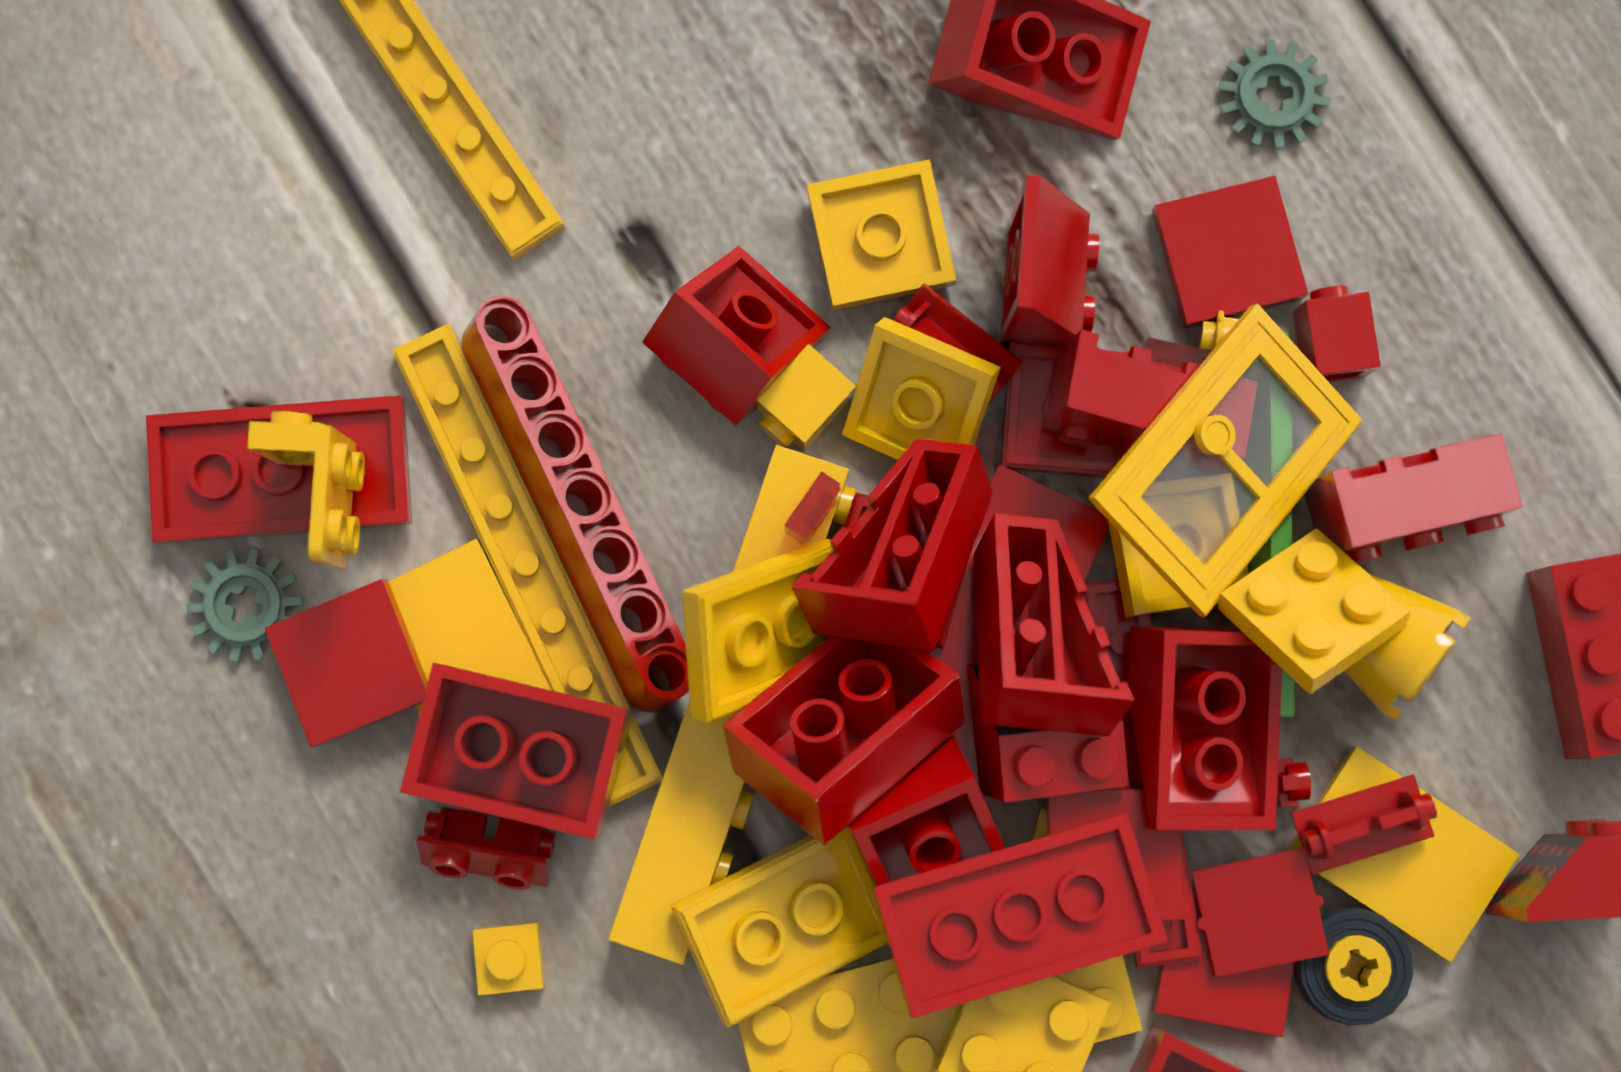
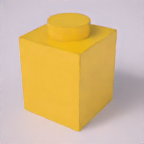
M808 344L757 400L758 411L764 415L758 424L782 447L788 448L794 442L805 452L853 399L856 386Z

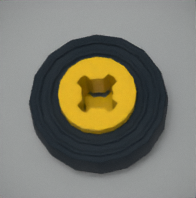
M1357 907L1333 909L1322 915L1321 920L1330 955L1295 961V982L1305 1001L1323 1017L1347 1026L1373 1024L1393 1014L1407 997L1413 978L1411 951L1400 930L1382 915ZM1368 965L1367 967H1364L1362 974L1359 976L1360 981H1358L1357 975L1359 974L1361 967Z

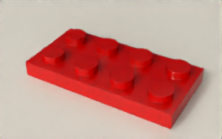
M401 395L146 415L152 542L169 544L308 533L310 531L314 466L277 464L248 449L250 422L271 423L272 412L309 414L312 416V422L332 426L356 442V452H362L364 455L365 473L361 491H353L351 516L359 518L360 528L413 524L405 399Z
M1127 813L872 888L910 1019L1168 942Z

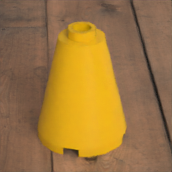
M1368 573L1404 604L1411 613L1407 626L1344 670V672L1377 709L1395 723L1404 713V711L1394 705L1396 700L1400 696L1407 701L1411 698L1415 699L1457 642L1446 634L1452 624L1455 622L1466 629L1472 618L1459 609Z

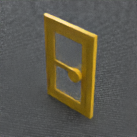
M1257 303L1251 305L1088 499L1199 616L1206 617L1219 601L1220 593L1232 585L1360 426L1362 419Z

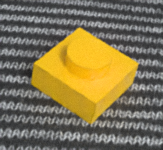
M540 922L475 928L472 930L478 995L543 989L546 986Z

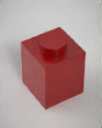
M1345 285L1316 289L1309 293L1310 299L1305 300L1292 312L1298 349L1328 382L1366 378L1381 367L1369 292L1349 294L1348 287Z

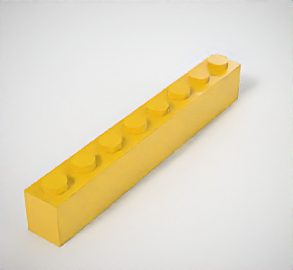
M776 445L733 572L816 541L827 539L833 522L845 525L857 490L845 485L849 469ZM689 699L608 940L681 965L686 961L689 947L671 905L728 876L734 854L723 851L731 826L743 830L755 794L743 789L745 781L733 772L723 725L740 710L705 723L691 718Z

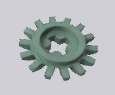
M1275 39L1265 40V55L1258 57L1250 44L1243 48L1247 60L1245 67L1232 59L1226 66L1237 78L1236 83L1220 80L1218 90L1235 96L1234 101L1220 105L1222 114L1240 111L1243 117L1232 126L1231 130L1237 134L1249 124L1256 127L1251 144L1254 146H1260L1264 133L1271 132L1275 149H1283L1285 147L1283 132L1286 131L1300 144L1308 139L1300 124L1305 123L1319 128L1324 121L1311 111L1313 107L1330 106L1331 97L1315 95V88L1329 83L1327 74L1312 78L1308 70L1318 59L1311 54L1302 63L1296 61L1294 56L1299 46L1296 43L1290 42L1285 54L1279 55L1276 54ZM1269 79L1277 80L1279 89L1290 91L1291 98L1283 100L1280 105V111H1270L1269 102L1258 100L1257 92L1263 91L1267 87Z
M249 547L247 563H239L234 549L226 550L224 553L228 567L221 570L209 559L203 565L213 577L209 584L195 579L191 582L189 588L204 593L202 603H187V613H203L205 619L204 622L191 629L195 637L208 631H212L215 634L214 639L206 648L213 654L227 642L232 644L229 657L231 661L238 662L244 646L247 645L251 646L254 661L264 659L262 641L268 638L265 627L289 618L284 615L285 607L303 604L301 596L285 597L283 592L297 578L293 572L279 580L274 576L281 562V559L275 555L272 556L265 567L259 566V549ZM248 587H253L257 590L254 600L263 605L262 611L259 616L247 615L243 623H239L234 620L236 609L228 605L229 598L233 593L243 595Z

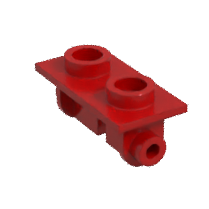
M925 283L921 285L906 307L903 306L892 319L895 322L1000 366L1001 368L988 406L1023 363L1022 360Z
M1414 774L1290 812L1301 847L1305 849L1311 875L1435 837L1430 820L1437 818V810L1429 793L1421 795Z
M442 807L440 813L428 811L424 825V836L418 835L417 845L421 865L429 866V869L435 874L455 879L464 878L467 876V873L493 877L495 883L516 890L529 889L531 884L548 886L547 858H552L556 833L545 831V827L500 817L495 839L484 838L488 816L485 814Z

